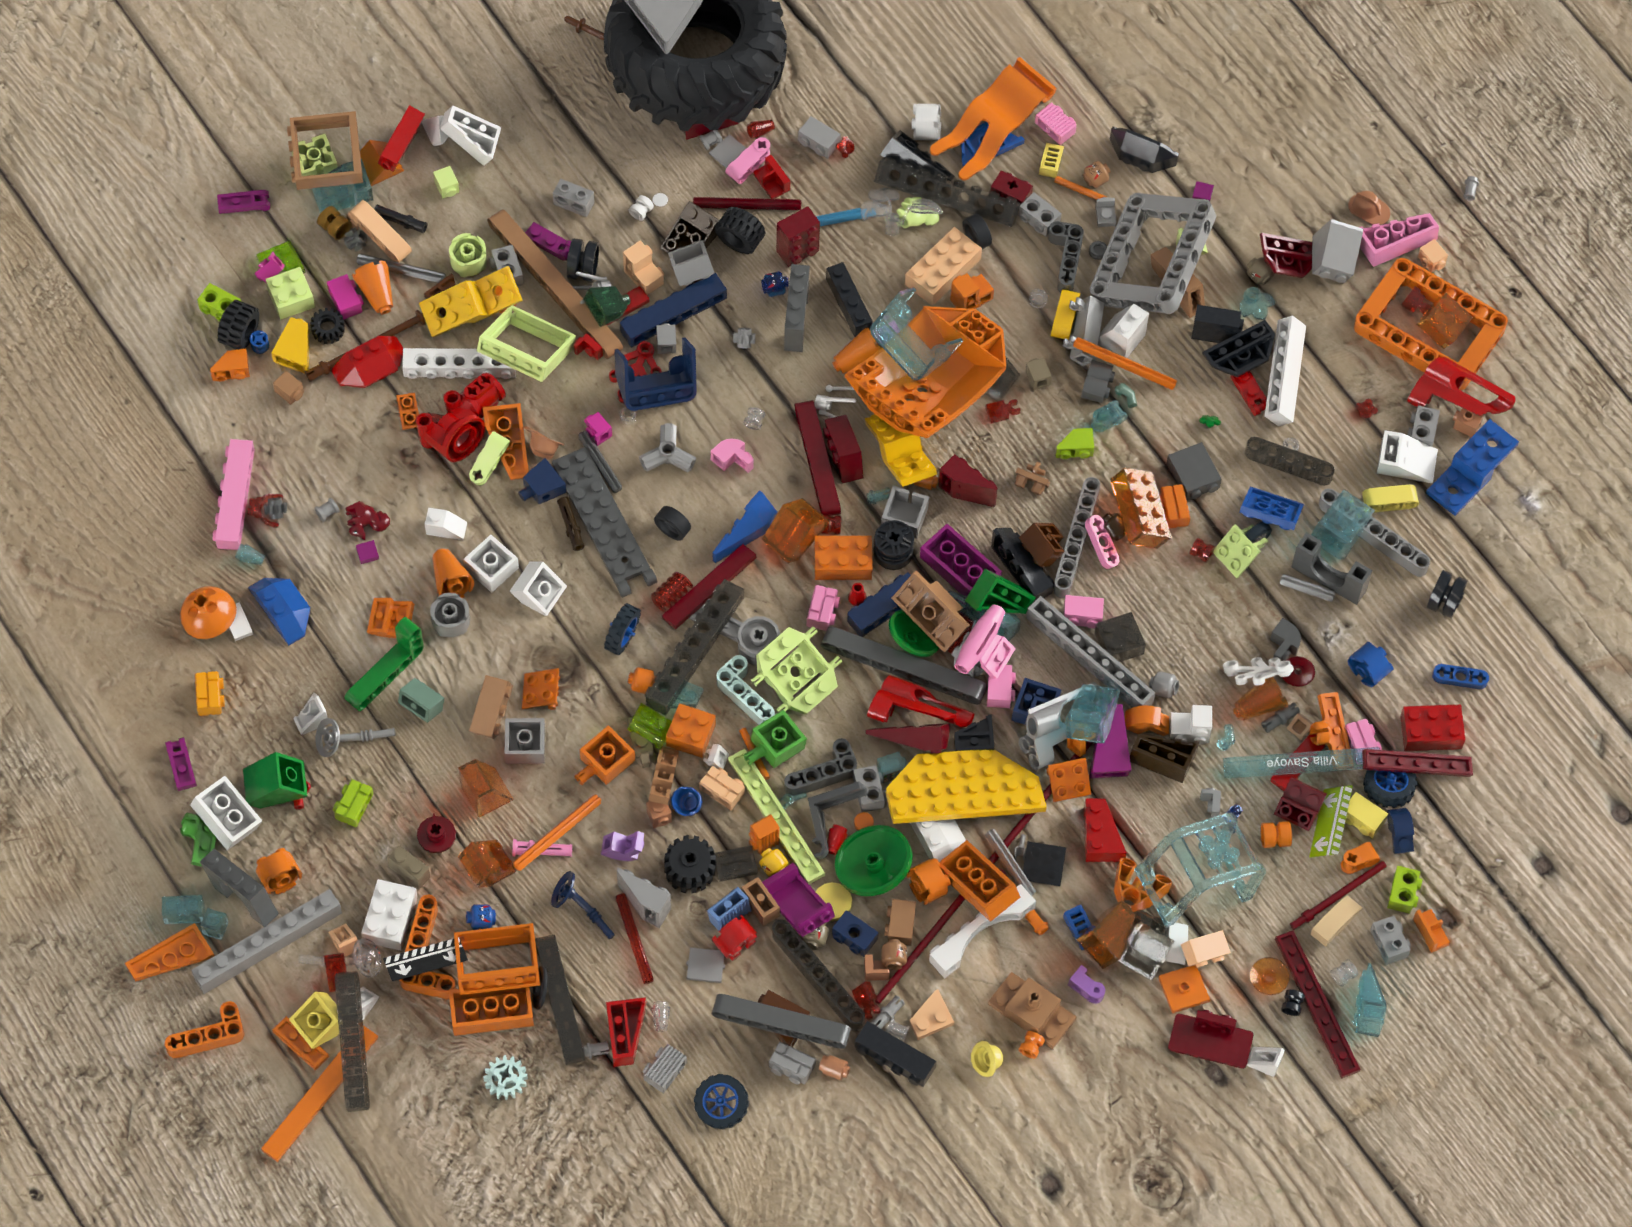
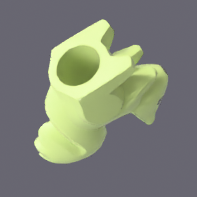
M921 196L907 197L901 203L903 207L896 210L898 216H895L894 220L903 228L920 226L923 223L934 225L939 221V214L934 208L930 207L921 210L918 207L922 199Z

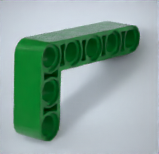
M407 617L402 618L395 627L397 643L345 694L344 699L358 711L365 709L423 651L422 631Z

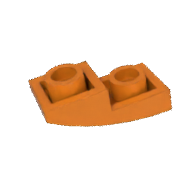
M415 392L396 395L402 430L417 428L415 420L419 412Z

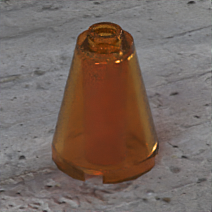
M1272 676L1266 678L1264 684L1254 685L1234 703L1235 708L1232 710L1237 719L1241 718L1244 721L1284 709L1289 705L1285 696L1282 697V690Z

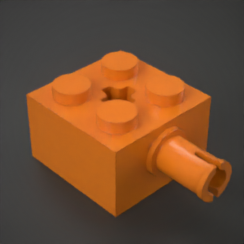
M608 725L579 749L580 759L587 766L574 775L579 784L583 785L593 775H597L607 785L635 762V751Z

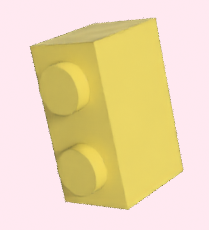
M1355 792L1349 802L1345 823L1355 826L1363 835L1373 838L1386 822L1388 813Z

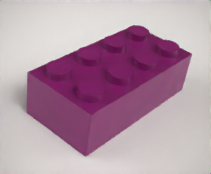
M948 524L943 526L920 547V558L965 598L969 595L984 569L1002 577L1000 569Z

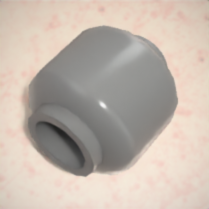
M1157 672L1154 677H1151L1149 687L1155 692V696L1171 698L1179 690V680H1177L1174 674Z

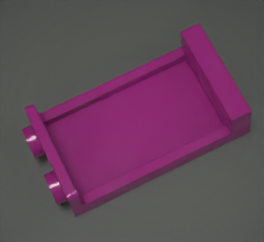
M791 863L762 882L780 907L782 916L802 937L835 917L832 905L829 902L826 904L800 876L798 868L794 863Z

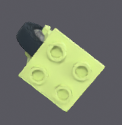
M1260 522L1255 526L1252 524L1241 530L1235 524L1212 552L1236 578H1239L1261 552L1259 549L1268 542L1267 538L1270 536L1272 528L1269 524Z

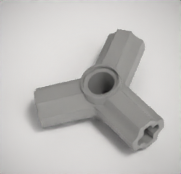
M672 423L661 425L660 446L639 456L641 465L646 472L664 463L673 464L686 472L691 471L694 467L696 457L676 447L677 426Z

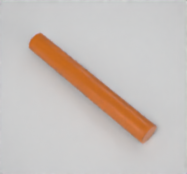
M1056 176L1055 183L1095 200L1107 197L1062 177Z
M740 729L739 732L748 751H751L755 748V745L751 741L747 729ZM760 758L754 763L763 778L768 780L770 776Z

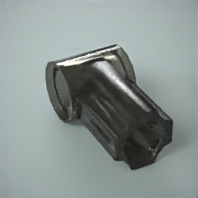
M1143 910L1133 912L1129 918L1131 925L1147 933V938L1157 943L1163 942L1170 926L1166 919L1154 917Z

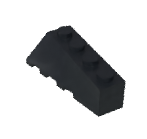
M995 528L992 534L991 548L1019 586L1025 588L1036 597L1034 602L1040 596L1046 598L1053 594L1054 582L1052 578L1044 573L1043 567L1038 566L1033 561L1030 552L1024 549L1022 541L1019 539L1020 535L1017 532L1015 533L1012 528Z

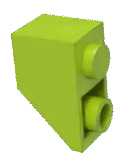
M1093 428L1073 429L1057 445L1055 457L1061 459L1093 457Z

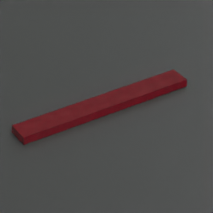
M1294 930L1276 936L1275 941L1299 991L1305 995L1304 1002L1341 1079L1360 1072L1361 1069Z

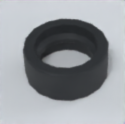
M974 214L963 220L962 227L968 238L982 249L992 244L990 230L979 214Z
M663 506L654 518L657 527L665 535L677 541L683 540L691 529L688 519L681 512L670 506Z

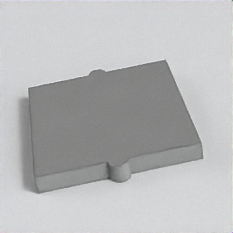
M728 135L722 142H718V145L709 152V155L727 168L747 148L733 136Z
M690 948L689 961L686 962L688 966L687 980L721 983L723 969H725L722 952L720 950Z

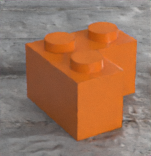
M966 273L962 276H957L952 281L950 301L956 308L976 309L993 299L994 289L982 274L970 277Z

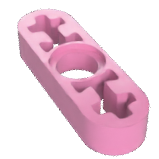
M1099 515L1088 518L1085 521V528L1101 565L1106 569L1117 566L1119 556L1110 534L1104 528V520ZM1100 537L1105 540V547L1100 545Z

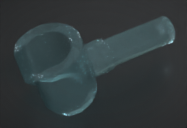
M802 793L794 796L785 794L779 801H786V804L782 806L786 809L794 801L807 797V794Z

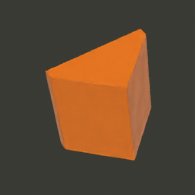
M369 140L360 150L362 172L371 186L404 171L400 162L394 172L386 170L377 164L387 142Z

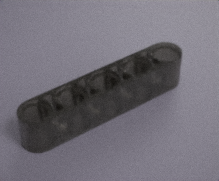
M1259 437L1249 438L1246 444L1245 456L1252 461L1325 486L1332 482L1335 468L1329 462Z

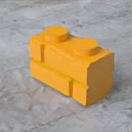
M217 671L196 673L195 684L198 716L221 714L222 707H225L224 695H221V690L224 689L223 678H220Z

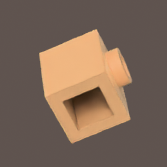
M1434 239L1420 248L1418 258L1422 266L1432 273L1445 267L1448 254Z

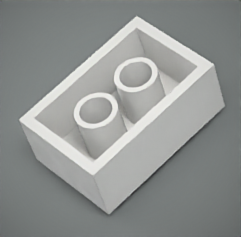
M226 776L197 795L190 804L226 850H229L255 831L262 822L260 817Z
M377 880L361 932L363 942L402 951L418 897L416 888Z

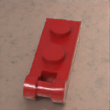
M1249 371L1239 377L1230 375L1254 416L1261 414V411L1266 409L1267 398L1252 373Z

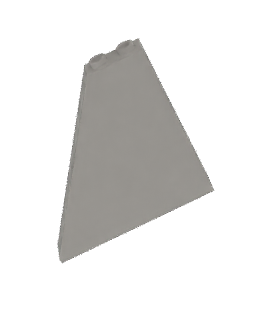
M625 0V2L663 52L668 54L703 0Z

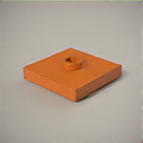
M1196 965L1159 975L1158 979L1172 1013L1210 1002L1209 995Z

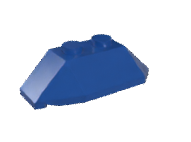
M263 578L248 587L288 646L305 637L310 606L290 579Z

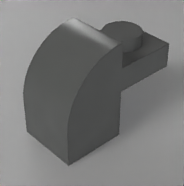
M1284 618L1274 628L1270 637L1272 642L1280 646L1274 653L1273 658L1278 657L1280 661H1286L1291 654L1297 655L1300 646L1301 635L1299 630Z

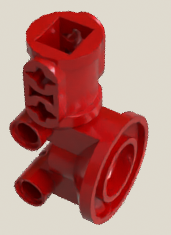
M483 373L464 388V392L460 394L455 390L446 392L443 398L447 414L437 424L433 422L432 416L428 413H421L416 417L415 421L421 445L428 449L434 448L450 462H458L468 457L478 447L485 433V422L481 419L484 417L483 407L497 406L499 401L506 397L505 390L500 382L492 374Z

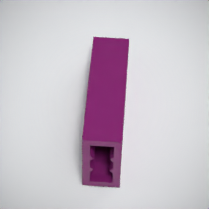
M1109 702L1103 705L1100 710L1089 774L1090 779L1127 777L1132 770L1123 704Z

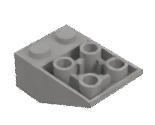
M618 868L617 882L621 891L642 920L660 928L671 910V894L663 887L652 885L645 878L640 879L634 876L627 869L622 870Z

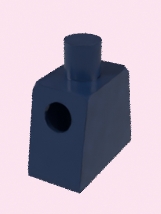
M544 458L523 477L525 488L518 492L524 502L533 497L538 504H542L565 494L566 484L547 459Z

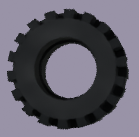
M729 207L715 226V232L721 241L732 250L742 254H752L766 234L764 226L754 215L738 207Z
M239 300L231 302L224 311L219 323L218 342L236 350L245 349L250 344V335L257 331L260 315L259 309Z

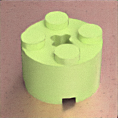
M464 233L452 240L449 246L451 267L456 273L465 278L477 275L486 268V246L482 238L473 236L470 233Z

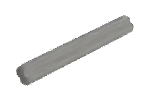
M989 830L985 834L986 838L1018 886L1021 884L1033 896L1036 890L996 830Z

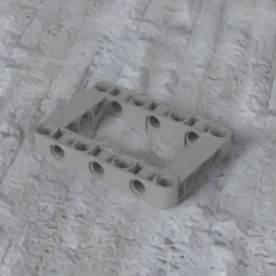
M1142 193L1132 194L1125 204L1090 286L1091 295L1102 301L1106 307L1125 309L1135 304L1145 311L1166 314L1174 313L1179 308L1216 219V213L1210 201L1206 199ZM1148 217L1160 218L1161 220H1177V222L1187 221L1160 287L1118 283L1128 264L1131 250H1134L1140 236V229L1144 220L1146 221Z

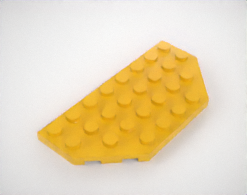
M964 750L936 754H916L889 784L885 792L893 824L1046 812L1047 808L1039 777L996 750Z

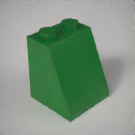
M274 752L243 768L245 798L250 806L262 809L307 797L303 760Z

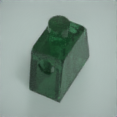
M615 286L590 288L583 298L600 327L621 318L628 308L627 305L631 303L629 295H621Z

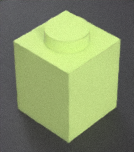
M451 166L433 172L434 182L442 199L459 193V183Z

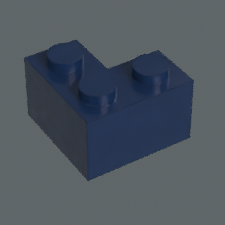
M1025 678L1013 709L1012 721L1026 725L1028 710L1060 697L1062 689Z

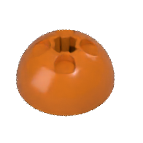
M213 586L200 587L192 591L182 604L180 611L182 626L194 638L210 639L219 636L232 625L236 617V604L230 594L223 589Z

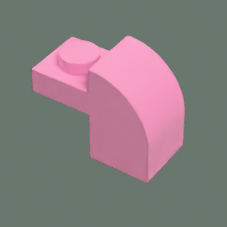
M726 439L711 450V461L723 471L734 462L747 473L753 469L754 459L750 453L745 452V443L741 440Z

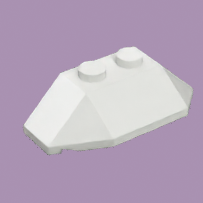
M955 819L910 823L929 859L936 858L940 862L966 841Z

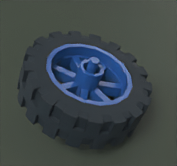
M628 603L621 607L616 618L610 623L611 627L606 636L604 649L616 655H620L621 652L623 653L629 641L635 636L634 632L641 616L639 608Z
M1367 770L1363 782L1364 791L1368 794L1367 797L1370 800L1373 799L1377 805L1381 804L1382 807L1386 808L1388 806L1392 808L1405 806L1406 802L1409 803L1414 796L1417 777L1415 773Z
M717 1074L709 1076L708 1079L700 1083L701 1085L696 1089L694 1097V1108L698 1117L705 1124L715 1129L732 1128L742 1121V1118L747 1114L749 1101L745 1087L737 1079L730 1075ZM725 1087L722 1096L719 1095L716 1088ZM728 1089L732 1090L735 1096L725 1098ZM712 1090L717 1096L716 1099L707 1098ZM736 1099L735 1108L728 1105V1101ZM707 1101L715 1102L716 1105L709 1110ZM718 1107H720V1117L712 1114ZM724 1107H727L732 1112L724 1116Z

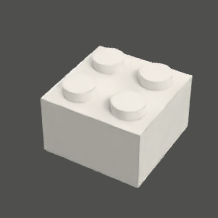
M489 535L464 558L465 569L491 593L519 569L518 558L492 535Z

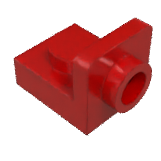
M587 333L574 342L573 347L576 355L585 350L590 357L593 356L596 360L603 357L602 346Z

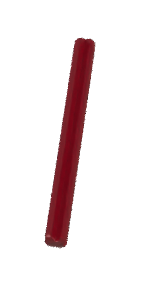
M693 197V203L701 208L729 209V207H738L741 209L801 210L802 206L800 199Z

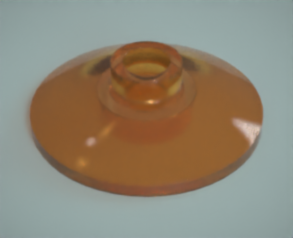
M1261 958L1251 968L1250 981L1253 987L1262 994H1279L1289 984V970L1277 958ZM1270 976L1273 980L1267 981L1266 977Z

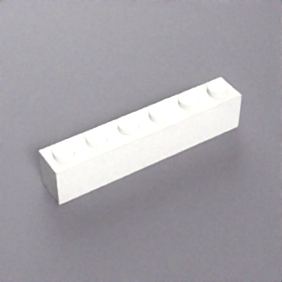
M1294 316L1280 319L1277 322L1265 417L1277 426L1292 423L1294 419L1306 325Z

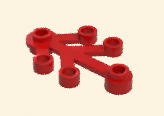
M648 341L639 343L635 351L624 355L628 361L638 358L636 363L629 365L634 370L635 377L647 375L643 367L645 360L651 368L650 374H654V371L662 372L653 358L655 353L654 346ZM611 370L609 372V380L616 383L617 379L611 377L615 375V370ZM619 389V390H618V400H619L621 403L624 404L623 399H622V395H621V392H620V389Z

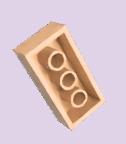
M953 227L905 274V285L933 306L951 289L954 278L966 274L981 260L982 248L957 228Z

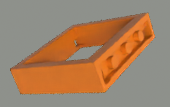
M533 923L454 932L460 995L540 986ZM458 937L464 950L529 943L532 966L464 974L463 962H460Z

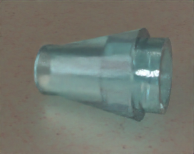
M240 544L235 558L239 559L240 562L261 566L265 555L248 544Z

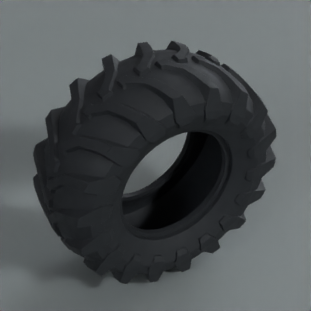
M613 0L606 16L604 53L608 55L605 57L608 71L612 72L615 77L613 86L616 93H625L631 100L629 108L633 112L643 109L651 113L652 123L660 125L664 119L677 122L679 129L682 131H689L693 124H703L709 130H718L726 119L737 123L745 121L752 108L761 109L767 104L772 91L777 88L782 76L787 52V43H785L787 33L780 18L783 16L780 2H773L772 0H703L686 27H704L715 30L725 35L734 44L715 56L686 58L670 52L665 54L625 0Z

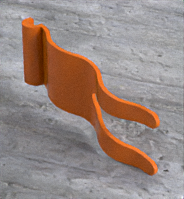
M1021 57L1017 58L1013 67L1009 64L993 84L970 103L954 130L930 147V153L938 156L950 148L959 146L970 137L982 121H986L989 126L979 149L958 174L961 180H968L991 163L1006 137L1026 121L1041 101L1043 103L1049 101L1055 94L1056 87Z

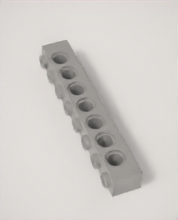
M1040 596L1028 607L1026 618L1129 706L1132 708L1143 705L1150 706L1154 702L1155 692L1043 597Z

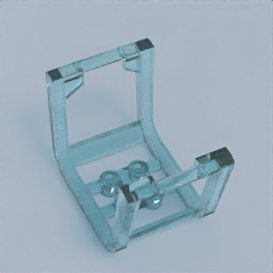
M1234 813L1222 814L1174 830L1165 836L1134 869L1166 927L1174 925L1186 909L1204 891L1235 881L1233 887L1242 903L1253 898L1266 874V870L1262 863L1258 862L1241 832ZM1212 829L1216 836L1215 841L1211 836H1205L1203 831ZM1233 831H1235L1253 864L1242 867L1239 863L1240 851L1232 847L1229 841ZM1196 834L1200 841L1198 844L1199 849L1204 852L1208 859V865L1215 869L1218 875L1208 879L1205 878L1183 837ZM1172 846L1194 887L1175 906L1170 903H1166L1163 906L1151 884L1156 879L1154 864ZM1222 862L1225 863L1227 869L1229 870L1228 872L1224 870ZM1252 875L1245 885L1242 878Z

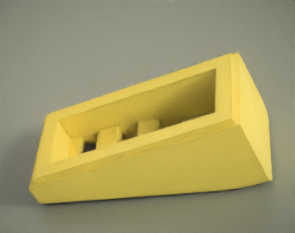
M1046 143L1039 175L1056 178L1064 146Z

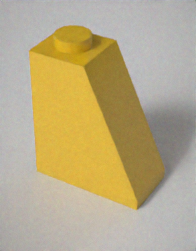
M290 317L271 352L273 362L304 374L305 371L309 370L308 323L303 319Z

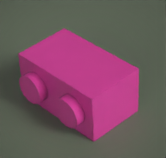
M348 274L327 281L328 292L337 311L343 316V320L362 313L361 305H364L363 299L360 294L357 295L355 291L357 290L356 284L353 279H349Z

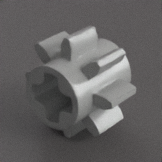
M738 328V333L734 332L733 343H737L738 348H751V344H755L756 334L752 333L751 328Z

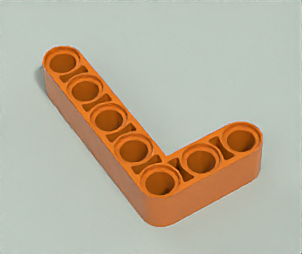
M424 895L419 900L405 952L429 945L438 913L437 901L432 895ZM427 904L433 905V907L430 909L424 908V906ZM422 922L428 923V925L425 927L419 926V924ZM417 940L423 941V943L420 945L414 944V942ZM430 971L411 976L413 979L409 982L403 979L399 980L402 989L443 999H449V990L456 989L453 977ZM427 980L432 981V984L429 986L423 985ZM444 985L452 986L449 990L442 989Z

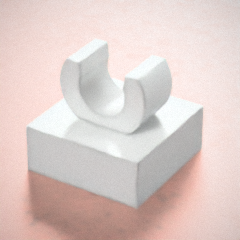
M713 744L712 749L706 751L709 754L708 759L704 758L703 761L709 766L724 769L729 753L720 744Z

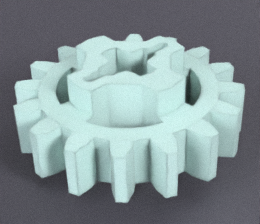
M504 1055L501 1061L496 1057L495 1064L489 1062L490 1069L485 1068V1074L487 1075L483 1076V1078L487 1082L485 1088L490 1089V1095L497 1093V1099L503 1095L505 1100H508V1095L516 1098V1092L522 1093L521 1087L527 1086L524 1080H527L528 1076L525 1074L526 1067H521L520 1060L515 1063L513 1056L510 1060H507L506 1055ZM514 1069L518 1072L519 1077L513 1073ZM492 1078L498 1082V1086L493 1083Z

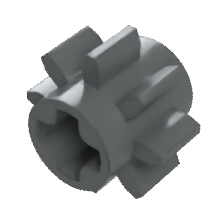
M356 227L345 233L344 243L348 249H354L357 252L366 246L367 236L363 230L357 231Z
M282 498L268 499V504H264V514H269V519L283 518V513H287V502L282 503Z

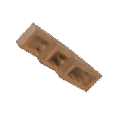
M660 746L648 801L668 805L679 750Z

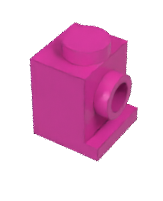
M274 252L268 256L269 260L265 258L258 264L259 268L255 272L256 277L265 283V279L277 275L285 266Z
M599 412L585 418L586 431L590 437L595 438L597 446L612 437V427Z

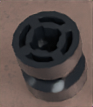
M1286 990L1285 1002L1282 1004L1281 1011L1290 1016H1299L1302 1010L1300 1005L1304 1002L1305 995L1297 990Z

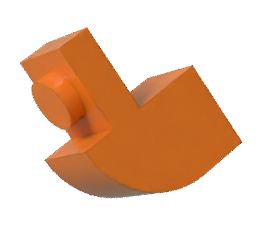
M1148 705L1136 706L1125 711V726L1127 730L1136 734L1150 730L1165 736L1169 734V716L1162 714L1159 707Z

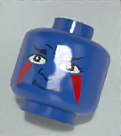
M475 904L471 907L470 911L466 912V923H470L473 930L487 929L495 925V909H492L488 904Z

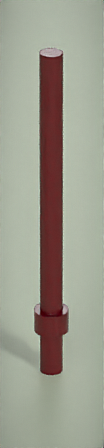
M1384 861L1379 862L1312 909L1302 912L1299 918L1290 923L1291 928L1295 930L1305 922L1309 923L1315 918L1314 916L1387 867Z

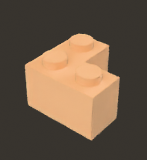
M640 240L623 252L624 272L637 286H641L644 292L649 295L664 284V273L660 267H656L653 264L651 248L648 245H644Z

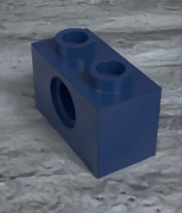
M846 910L833 926L832 936L838 943L847 945L854 954H860L865 957L878 940V931ZM857 933L859 936L856 938H852L849 936V934Z

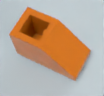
M228 350L210 368L212 381L222 382L228 379L241 380L250 377L247 350Z

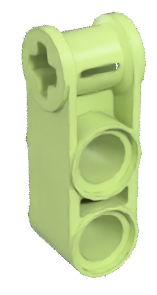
M494 431L491 433L469 473L472 482L476 485H483L487 482L491 473L497 467L501 456L508 448L510 440ZM481 472V475L483 476V478H482V479H480V478L477 479V478L475 477V474H476V473L479 474V473Z

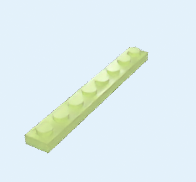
M743 749L728 757V762L743 782L763 816L766 817L771 814L780 827L779 841L797 866L804 880L811 884L824 877L825 872L756 765L754 763L749 765L748 761H745L743 755L747 751Z

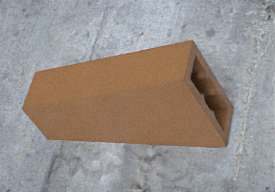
M1167 247L1151 254L1152 268L1161 280H1163L1173 253ZM1192 274L1180 306L1189 318L1195 316L1197 305L1205 306L1203 284L1194 274Z

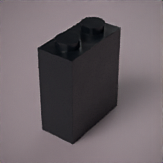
M1197 305L1191 339L1221 343L1242 332L1244 319H1241V311Z

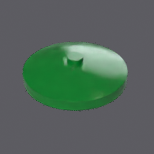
M885 825L868 826L856 831L843 842L836 854L835 872L841 884L849 892L859 896L881 895L894 889L907 876L912 865V849L906 837L899 830Z

